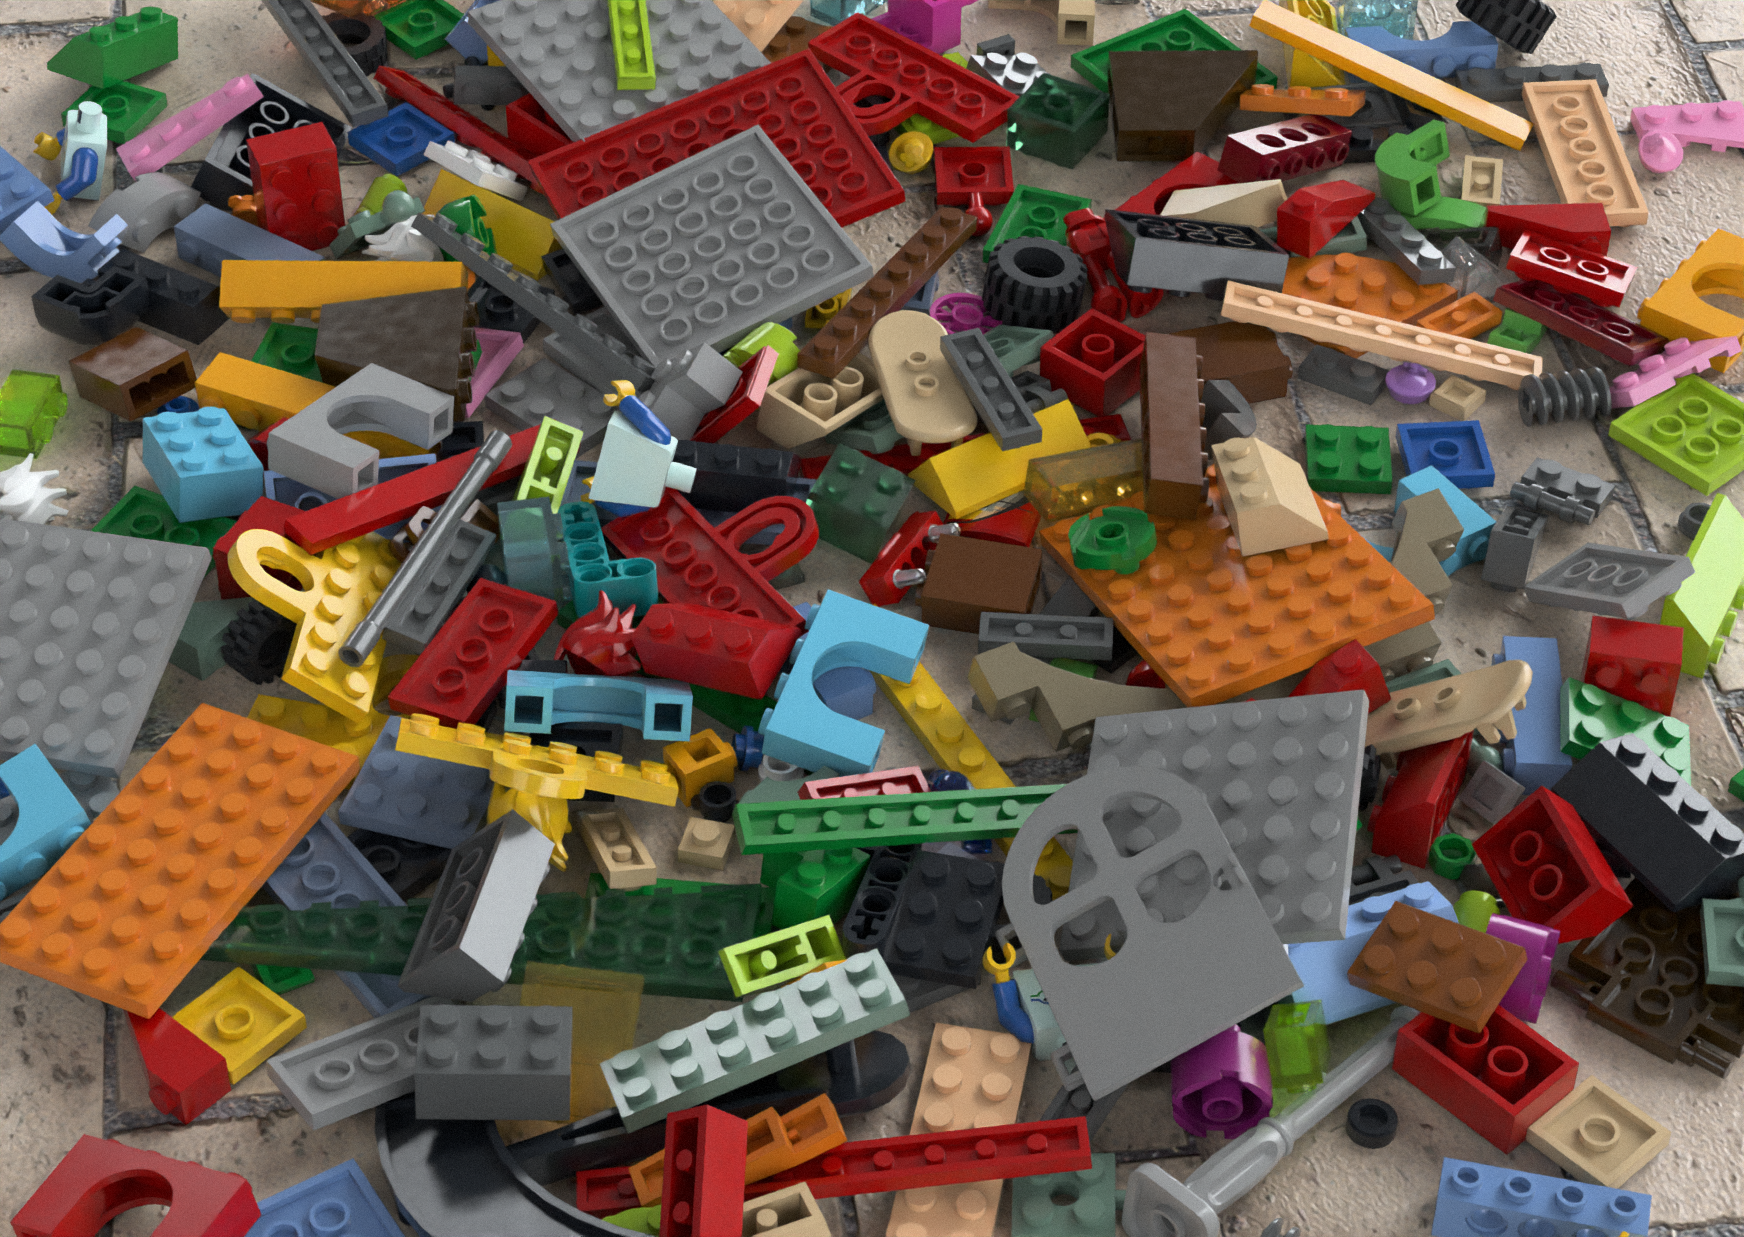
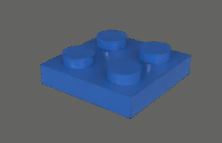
M405 102L388 111V117L376 120L368 125H361L349 131L348 140L350 146L395 176H399L430 159L424 156L430 141L445 146L447 141L455 143V135L437 121Z
M1479 420L1397 424L1395 437L1406 477L1432 465L1458 489L1494 486L1495 471Z

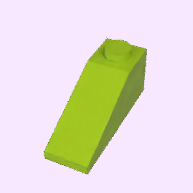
M544 416L511 501L500 538L538 553L540 552L555 523L584 431Z
M829 915L718 951L736 998L779 989L784 984L825 962L846 960Z

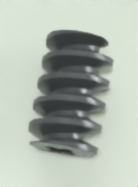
M1596 366L1589 367L1586 371L1581 368L1573 369L1570 373L1561 370L1557 371L1554 375L1550 372L1541 373L1539 377L1529 374L1525 375L1521 380L1518 407L1521 418L1528 427L1532 424L1533 414L1536 415L1540 425L1547 424L1549 412H1551L1556 423L1563 422L1565 410H1567L1571 421L1579 419L1581 408L1587 419L1594 418L1597 406L1602 417L1610 416L1612 400L1609 384L1604 373Z

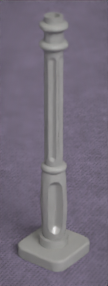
M1405 1006L1394 1009L1390 1016V1023L1274 1118L1265 1117L1261 1119L1256 1127L1249 1129L1213 1154L1183 1184L1154 1163L1146 1162L1130 1173L1122 1212V1225L1129 1237H1217L1219 1231L1217 1214L1248 1193L1276 1166L1282 1157L1288 1156L1293 1150V1142L1391 1063L1394 1058L1398 1030L1421 1013V1011Z

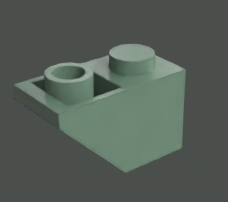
M253 597L194 602L168 662L204 681L217 669L222 668L226 664L223 659L225 655L221 653V646L226 645L222 641L223 634L230 633L232 630L227 627L231 620L237 622L240 617L236 613L241 608L248 611V603L253 600L257 603L259 601Z

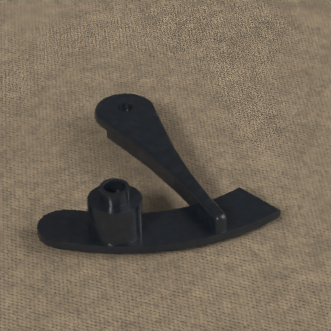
M874 1030L693 1107L710 1105L738 1118L747 1120L772 1106L781 1117L826 1093L833 1103L839 1118L864 1114L889 1103L904 1090L911 1074L910 1059L906 1046L891 1034ZM415 1093L405 1094L376 1106L375 1136L385 1181L395 1200L400 1221L407 1226H412L420 1237H656L619 1227L586 1214L553 1196L542 1186L576 1177V1172L612 1168L644 1160L665 1149L667 1118L628 1134L619 1110L615 1106L558 1129L505 1146L498 1133L495 1120L416 1119Z

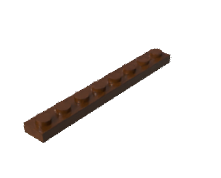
M941 207L798 352L797 367L834 379L868 344V337L874 324L885 315L899 311L976 231L977 217L963 213L957 208Z

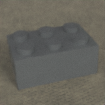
M421 1005L415 1063L416 1119L570 1120L573 1007L549 1005Z

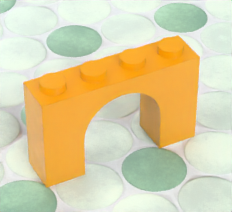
M1718 228L1707 240H1701L1695 253L1689 259L1684 258L1672 277L1670 279L1666 277L1651 298L1646 297L1639 307L1637 318L1641 320V326L1668 338L1669 342L1684 337L1691 342L1736 336L1742 351L1730 357L1717 356L1709 358L1710 368L1725 373L1743 353L1744 319L1715 308L1702 301L1699 297L1709 294H1727L1744 299V238Z

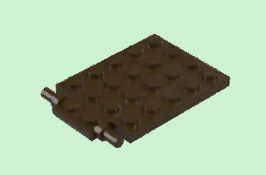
M1635 877L1624 889L1633 907L1597 936L1582 939L1569 954L1567 967L1593 981L1586 984L1559 969L1553 976L1550 986L1577 1000L1578 1007L1587 1011L1586 1018L1666 1062L1673 1064L1677 1059L1690 1067L1696 1064L1725 1079L1733 1067V1062L1704 1047L1705 1041L1739 1059L1743 1055L1744 987L1706 984L1700 919L1701 904L1672 912ZM1739 892L1718 898L1716 900H1732L1740 898Z

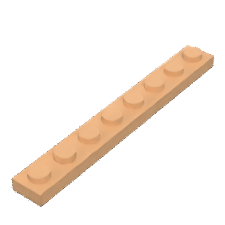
M1229 280L1225 288L1220 316L1231 318L1239 323L1249 322L1269 327L1276 332H1290L1309 337L1317 342H1331L1347 346L1358 352H1372L1388 356L1395 361H1408L1428 366L1436 371H1449L1466 375L1477 381L1486 380L1506 385L1514 390H1519L1521 380L1525 375L1534 374L1539 377L1542 373L1543 357Z

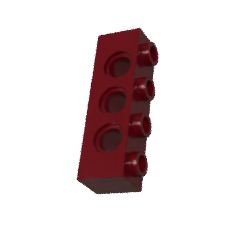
M1310 114L1227 135L1217 171L1239 183L1281 179V182L1342 166L1349 153L1348 144L1352 131L1322 115Z

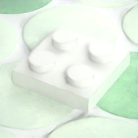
M430 141L425 150L424 156L479 187L520 201L523 200L528 190L527 186L515 180L518 175L516 172L499 164L495 167V165L490 163L491 158L473 149H470L468 153L467 149L451 141H447L445 146Z

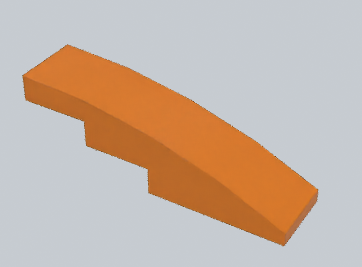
M826 1093L781 1117L771 1106L745 1120L748 1121L745 1185L799 1165L848 1141L834 1105ZM665 1149L629 1168L642 1207L653 1208L661 1204Z

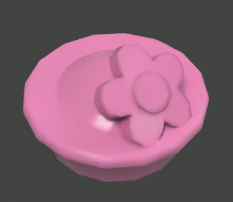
M1649 131L1641 137L1638 144L1641 164L1651 172L1664 173L1673 171L1682 162L1683 148L1674 135L1666 131Z

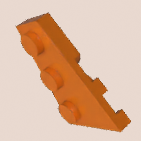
M1254 84L1251 86V89L1240 95V110L1352 116L1365 105L1366 90H1348L1343 88L1311 90L1310 87L1291 86L1288 87V90H1274L1273 85Z

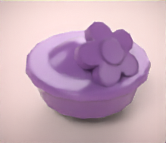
M1403 362L1402 365L1392 368L1385 378L1390 395L1395 400L1405 404H1419L1425 401L1436 386L1434 375L1427 368L1416 363Z

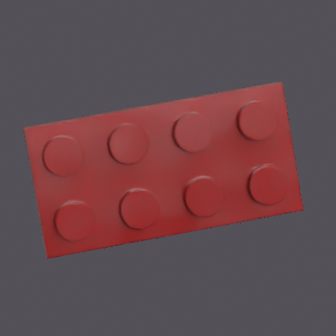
M480 578L389 694L390 709L410 716L416 713L436 717L439 719L440 726L457 729L458 723L475 725L507 683L508 670H517L522 660L526 658L559 614L557 602Z

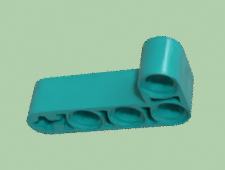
M579 501L564 504L559 508L557 515L561 553L575 611L579 618L596 608L600 590L604 591L608 600L612 601L613 608H619V615L632 604L636 605L634 616L646 615L652 604H659L656 564L646 558L610 561L594 505Z

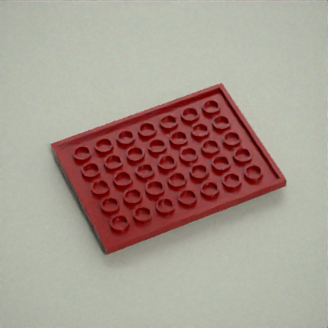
M809 48L584 138L585 142L581 139L528 160L531 173L559 220L759 125L841 228L906 202L904 189Z

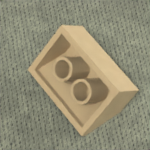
M859 352L834 379L798 368L766 388L760 405L757 430L787 449L829 434L884 399L872 360Z
M1255 437L1231 438L1224 443L1212 445L1217 489L1242 557L1329 539L1325 523L1302 467L1298 462Z

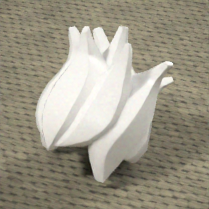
M417 215L411 216L407 221L395 223L384 234L364 236V239L373 245H369V248L363 250L362 254L378 256L379 258L376 261L444 262L438 245L411 227Z
M30 453L22 464L0 472V518L45 525L47 521L54 520V516H67L69 510L51 504L54 499L67 494L66 489L43 487L49 480L58 477L59 471L30 472L34 456Z

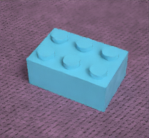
M203 407L195 412H162L154 417L143 418L142 462L179 523L240 515L245 510H248L260 496H263L264 467L225 408Z

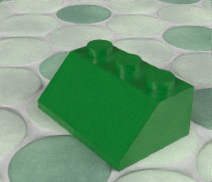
M143 7L136 14L118 17L115 19V22L105 26L92 27L89 29V32L74 37L47 62V70L101 89L130 79L178 59V17L163 13L162 9L158 7Z

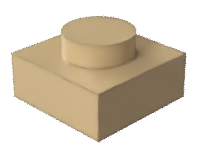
M690 817L678 847V862L723 871L736 838L735 825Z

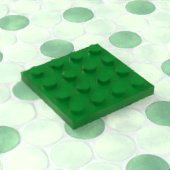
M1185 8L1072 54L1070 67L1109 97L1107 87L1109 51H1219L1241 49ZM1257 61L1255 84H1269L1274 86V90L1277 89L1278 76Z

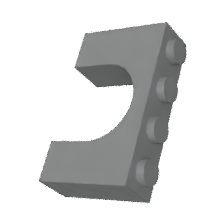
M371 363L269 432L267 440L268 469L337 499L378 485L379 450L343 434L354 431H379L429 450L453 432L454 396Z

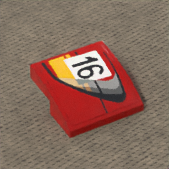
M1034 485L958 519L947 513L943 524L957 523L961 529V536L1030 547L1050 494L1048 489Z

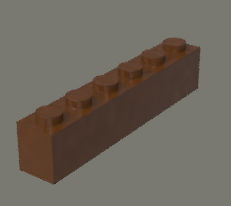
M1146 332L1139 364L1143 507L1144 512L1147 514L1195 520L1199 503H1206L1209 478H1206L1205 474L1208 453L1203 452L1207 430L1206 427H1202L1205 403H1201L1204 379H1200L1203 358L1202 355H1196L1195 338Z

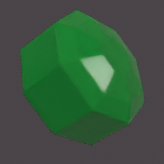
M1454 833L1438 836L1430 847L1428 858L1434 873L1450 880L1468 877L1475 866L1477 857L1471 845V840Z

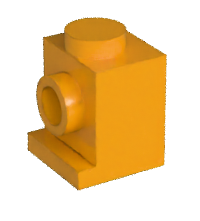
M712 728L691 735L690 742L677 741L663 747V764L668 766L667 772L674 773L679 788L677 796L686 808L691 806L692 797L699 794L701 788L707 783L713 781L731 783L734 781V767L737 766L735 751L728 742H722Z

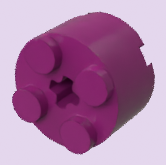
M1492 913L1486 934L1525 947L1528 959L1498 1005L1521 1021L1537 1024L1543 997L1546 996L1551 977V961L1555 956L1561 931L1529 921Z
M1235 1024L1171 1059V1102L1173 1118L1182 1129L1195 1136L1207 1138V1130L1224 1131V1139H1236L1249 1129L1256 1127L1261 1119L1270 1117L1269 1112L1273 1105L1271 1056L1266 1046L1258 1039L1242 1033L1241 1028Z

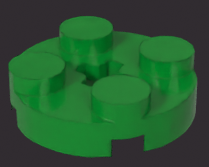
M1126 506L1103 508V516L1090 520L1088 513L1073 523L1069 529L1068 538L1074 565L1079 569L1114 570L1119 574H1130L1139 569V561L1147 558L1154 551L1157 544L1154 522L1150 523L1147 513L1137 508Z

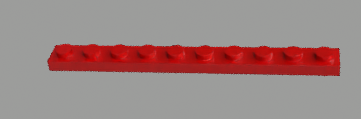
M1086 1116L844 1142L799 1165L745 1185L744 1202L802 1182H806L814 1199L1092 1169ZM631 1166L576 1172V1209L602 1220L605 1217L615 1216L629 1209L641 1208L642 1206L629 1171Z

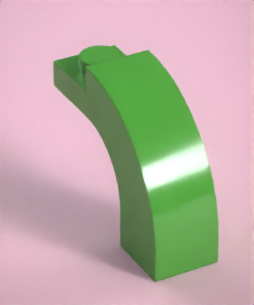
M1432 120L1409 135L1396 132L1377 149L1375 162L1381 197L1387 200L1395 210L1416 216L1442 200L1436 165L1450 157L1445 122Z

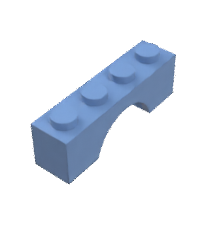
M1472 21L1453 22L1446 34L1431 40L1400 38L1389 33L1382 26L1345 28L1344 35L1435 78H1454L1456 70H1470L1472 68L1495 69L1499 46L1494 35ZM1347 72L1350 83L1368 82Z

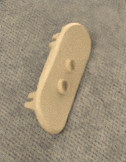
M901 310L880 318L872 327L868 337L871 360L890 418L893 421L896 432L907 438L912 456L920 455L922 442H951V447L955 448L962 445L964 436L974 431L977 425V415L972 401L940 351V336L948 335V333L936 319L927 314Z
M1508 660L1479 670L1390 692L1392 700L1368 714L1365 747L1372 744L1376 748L1375 755L1380 756L1383 765L1388 770L1396 767L1397 759L1394 753L1459 738L1464 733L1471 732L1475 728L1489 744L1499 742L1501 736L1497 729L1502 731L1507 740L1514 739L1517 730L1511 709L1515 707L1516 711L1525 709L1527 704L1525 694L1531 685L1533 672L1525 661Z

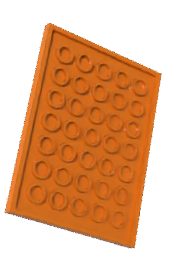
M1214 464L1210 465L1206 470L1205 477L1209 478L1208 497L1206 503H1199L1195 520L1147 514L1148 521L1150 523L1154 522L1157 544L1154 551L1147 558L1139 561L1140 567L1133 573L1119 574L1114 570L1079 569L1074 565L1068 532L1073 523L1086 514L1073 519L1061 520L1054 526L1039 531L1041 545L1064 571L1072 577L1074 582L1107 618L1114 619L1113 625L1188 708L1215 705L1313 667L1318 661L1354 639L1364 647L1435 619L1434 604L1312 489L1311 492L1327 528L1329 539L1242 557L1217 489ZM1143 491L1136 492L1131 497L1116 503L1095 508L1089 512L1090 520L1103 516L1102 509L1108 507L1126 506L1144 511Z

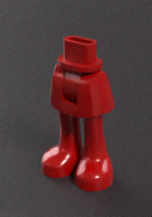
M1090 208L1073 211L1065 215L1063 221L1067 227L1065 233L1067 246L1073 249V253L1079 254L1083 259V263L1087 266V278L1094 293L1090 303L1091 308L1118 322H1122L1126 317L1127 308L1132 318H1140L1153 310L1162 300L1164 290L1152 288L1151 293H1140L1128 289V285L1117 275L1106 223L1102 217L1094 215ZM1105 270H1111L1119 288L1110 284L1104 272Z

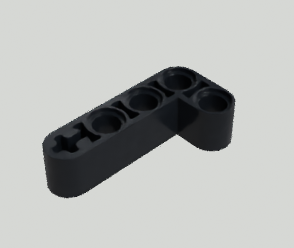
M922 843L857 848L869 854L870 860L843 925L842 949L846 960L855 954L866 953L876 948L882 957L917 852L922 850Z

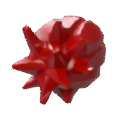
M600 590L596 608L578 618L566 629L558 644L553 660H563L567 654L574 674L627 677L631 673L639 671L641 664L635 659L637 651L631 638L637 629L632 628L636 605L632 604L619 615V608H613L612 601L608 600L606 593Z

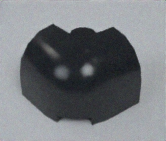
M115 265L97 281L87 278L82 284L57 274L31 296L35 316L42 328L78 344L99 346L121 335L139 321L150 308L147 278Z

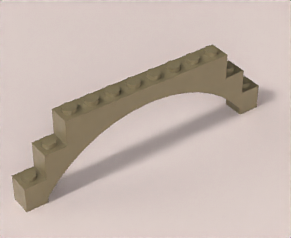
M1439 488L1402 501L1391 523L1397 534L1390 563L1434 604L1435 615L1444 608V603L1453 587L1439 562L1448 559L1455 553L1456 546L1464 531V528ZM1426 622L1364 646V648L1377 661L1384 680L1387 682L1432 665L1441 641L1430 623ZM1015 642L975 655L968 675V680L991 722L1007 717V719L1018 718L1032 708L1055 752L1068 747L1079 749L1091 743L1096 717L1188 708L1170 688L1126 686L1087 678L1053 667L1020 652ZM1313 667L1215 705L1245 702L1251 697L1256 701L1286 698Z

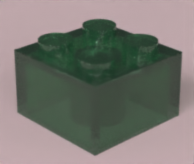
M1043 72L1008 109L1006 146H1010L1011 149L1020 151L1025 155L1035 156L1055 163L1060 167L1074 169L1108 132L1110 94Z
M839 443L811 489L806 501L813 510L818 524V538L872 564L901 516L916 480Z

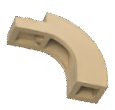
M988 0V8L1029 10L1046 15L1055 22L1058 28L1057 44L1093 46L1095 0Z

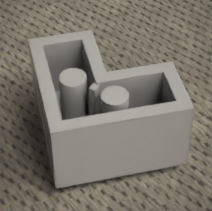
M704 342L690 350L687 348L683 349L671 360L667 358L662 360L652 373L651 378L655 381L650 390L645 391L638 399L670 430L671 436L677 440H690L704 414L725 405L743 372Z

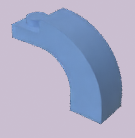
M37 200L0 235V241L18 259L40 274L51 278L58 274L75 282L83 283L87 278L94 279L98 276L97 270L120 252L116 247L122 241L117 235L128 225L116 214L96 233L80 234L62 225Z

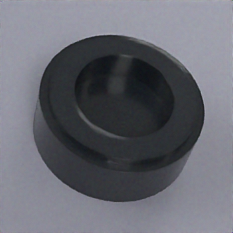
M1373 1098L1362 1099L1355 1102L1348 1111L1346 1132L1349 1138L1361 1147L1369 1149L1383 1148L1389 1145L1395 1138L1398 1117L1395 1110L1388 1103Z

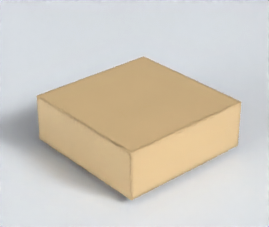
M1450 375L1430 394L1429 406L1460 421H1465L1485 402L1487 390L1455 375Z

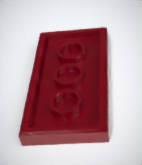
M1522 279L1500 286L1496 289L1493 301L1628 366L1638 364L1650 356L1663 353L1665 351L1664 346L1670 341L1668 338L1576 294L1561 293L1555 290L1551 284L1540 280L1527 281Z

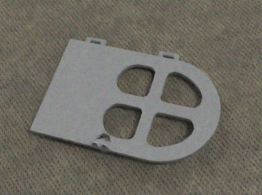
M1120 766L1085 775L1062 787L1037 807L1022 825L1011 844L1006 857L1002 878L1003 900L1011 923L997 930L995 936L1002 951L1004 944L1009 943V939L1016 935L1018 936L1022 948L1015 951L1016 958L1011 967H1016L1029 960L1067 1044L1052 1052L1050 1057L1066 1091H1071L1085 1083L1094 1101H1097L1304 987L1208 804L1191 784L1173 773L1147 766ZM1131 796L1159 801L1172 808L1181 816V827L1176 833L1131 858L1120 857L1102 820L1103 814L1109 805L1121 798ZM1077 829L1081 832L1097 865V874L1090 881L1045 905L1037 904L1033 897V876L1044 846L1059 832ZM1198 855L1202 857L1209 869L1211 884L1200 906L1187 917L1175 922H1160L1151 918L1138 893L1139 884L1144 879L1185 856ZM1225 873L1227 879L1222 882L1219 890L1216 888L1217 880ZM1105 901L1115 902L1127 928V937L1120 951L1108 961L1093 966H1075L1063 961L1054 943L1056 930L1061 925ZM1073 1057L1079 1070L1069 1075L1064 1062Z

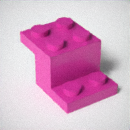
M888 0V12L874 17L872 20L937 54H941L961 44V8L971 5L978 0Z

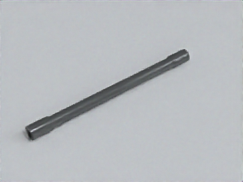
M495 430L488 435L475 454L472 464L364 619L354 627L338 651L340 659L345 664L351 667H360L379 641L383 629L487 478L498 468L511 449L512 441L506 433Z

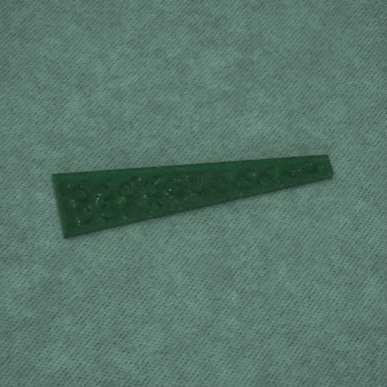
M762 883L701 886V893L673 894L672 887L654 888V895L625 896V889L605 890V895L592 898H582L576 892L536 894L537 906L527 918L522 931L525 934V938L521 946L514 953L509 966L512 969V973L506 984L743 1002L744 996L736 998L718 951L755 938L762 900ZM432 898L408 899L407 906L380 907L379 900L360 901V908L332 909L331 902L312 903L311 907L305 910L287 911L281 904L257 905L254 907L243 906L238 915L220 933L217 940L209 946V949L200 960L401 976Z

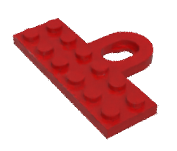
M859 12L808 42V48L817 60L851 77L835 88L868 136L887 132L918 113L974 143L1023 111V98ZM873 95L885 96L891 99L887 103L875 104L869 108H859L854 105L861 99Z
M666 487L658 507H651L648 511L634 515L618 517L601 528L604 541L621 559L646 558L656 564L658 597L664 604L686 602L798 627L801 629V636L809 632L808 629H805L806 620L768 583V581L803 560L817 543L819 537L818 524L813 510L806 502L790 496L765 498L751 504L714 528L676 489ZM775 524L785 525L784 530L775 537L772 545L765 551L752 555L738 552L740 546L746 540L763 529Z

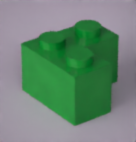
M857 848L763 854L760 883L770 888H776L771 924L783 930L827 915L830 916L833 925L850 911L869 866L870 855Z

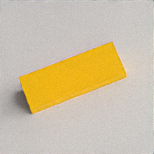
M1326 0L1279 1L1280 7L1338 33L1335 9ZM1282 42L1288 87L1306 86L1312 88L1346 85L1344 70Z
M441 169L424 206L425 211L422 214H430L435 217L444 205L466 196H477L487 216L480 218L483 220L486 229L492 228L497 255L512 263V269L537 281L544 277L547 272L543 267L542 256L562 249L551 230L550 224L555 221Z
M1069 399L1033 414L1042 428V442L1002 451L990 432L929 458L909 473L908 478L910 483L952 517L958 519L1095 459L1094 450Z

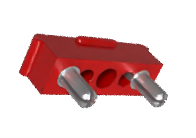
M936 510L922 513L916 511L911 514L898 532L894 533L878 553L876 560L859 580V584L871 604H876L880 607L899 603L912 585L924 583L926 574L923 571L928 550H936L941 533L959 536L961 533L959 525L957 523L944 525Z

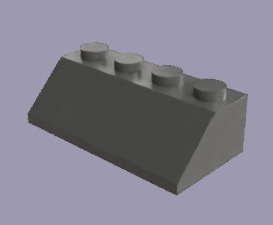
M512 809L452 848L397 986L408 993L473 1002L489 991L497 992L511 976L512 969L509 966L514 953L524 941L525 934L522 931L527 918L537 906L538 900L535 896L540 883L549 873L550 865L548 861L555 844Z

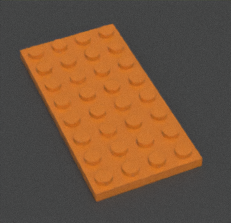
M201 703L0 923V962L150 1019L360 771L358 756Z

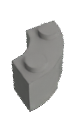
M165 173L142 174L135 177L137 182L123 191L118 188L114 190L97 209L88 226L98 231L114 215L118 214L128 225L117 235L122 241L120 244L144 253L152 240L162 231L174 227L193 213L196 202L201 194L200 191Z

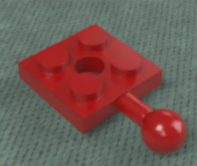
M1010 146L934 147L937 205L960 206L968 204L969 209L965 213L977 217L976 231L971 236L980 237L987 234L992 227L993 218L991 213L984 208V204L991 206L1008 204L1014 193Z

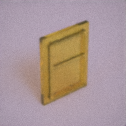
M527 961L519 1006L549 1005L573 1007L570 1120L538 1121L571 1124L616 1106L599 1063L613 1058L622 1051L633 1050L645 980L644 975Z

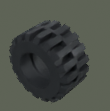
M1458 0L1456 4L1459 12L1466 18L1513 48L1527 54L1534 52L1557 17L1553 9L1540 0Z
M1020 236L1018 239L1010 238L1004 240V244H997L989 256L982 292L985 310L991 312L990 316L995 320H1001L1002 325L1050 330L1053 333L1059 332V329H1065L1078 319L1087 280V266L1083 263L1081 256L1073 253V249L1060 245V242L1043 239V237L1035 236L1034 238H1029L1027 236Z

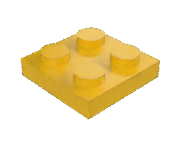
M239 966L172 1016L177 1022L226 1058L229 1080L233 1085L307 1028L305 1014Z

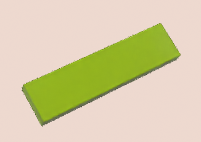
M607 0L617 90L655 89L656 75L646 0Z

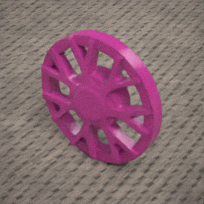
M952 293L944 295L935 300L930 308L929 316L938 322L939 320L949 321V323H940L946 329L948 335L957 333L953 330L962 332L979 328L985 334L991 329L982 326L995 328L1000 324L1002 325L1001 320H995L991 316L983 317V313L987 312L983 306L984 301L982 296L975 294ZM947 306L952 310L951 313L945 311L942 307Z

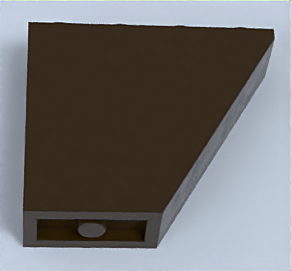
M1109 51L1107 87L1117 162L1184 161L1197 151L1200 152L1238 107L1240 95L1251 89V86L1255 84L1258 51Z
M466 286L322 304L315 348V358L322 381L325 384L337 387L352 375L373 363L454 396L453 421H465L466 404L472 403V388L469 378L475 376V366L471 352L477 351V338L474 327L479 326L480 322L478 306L476 302L469 301Z

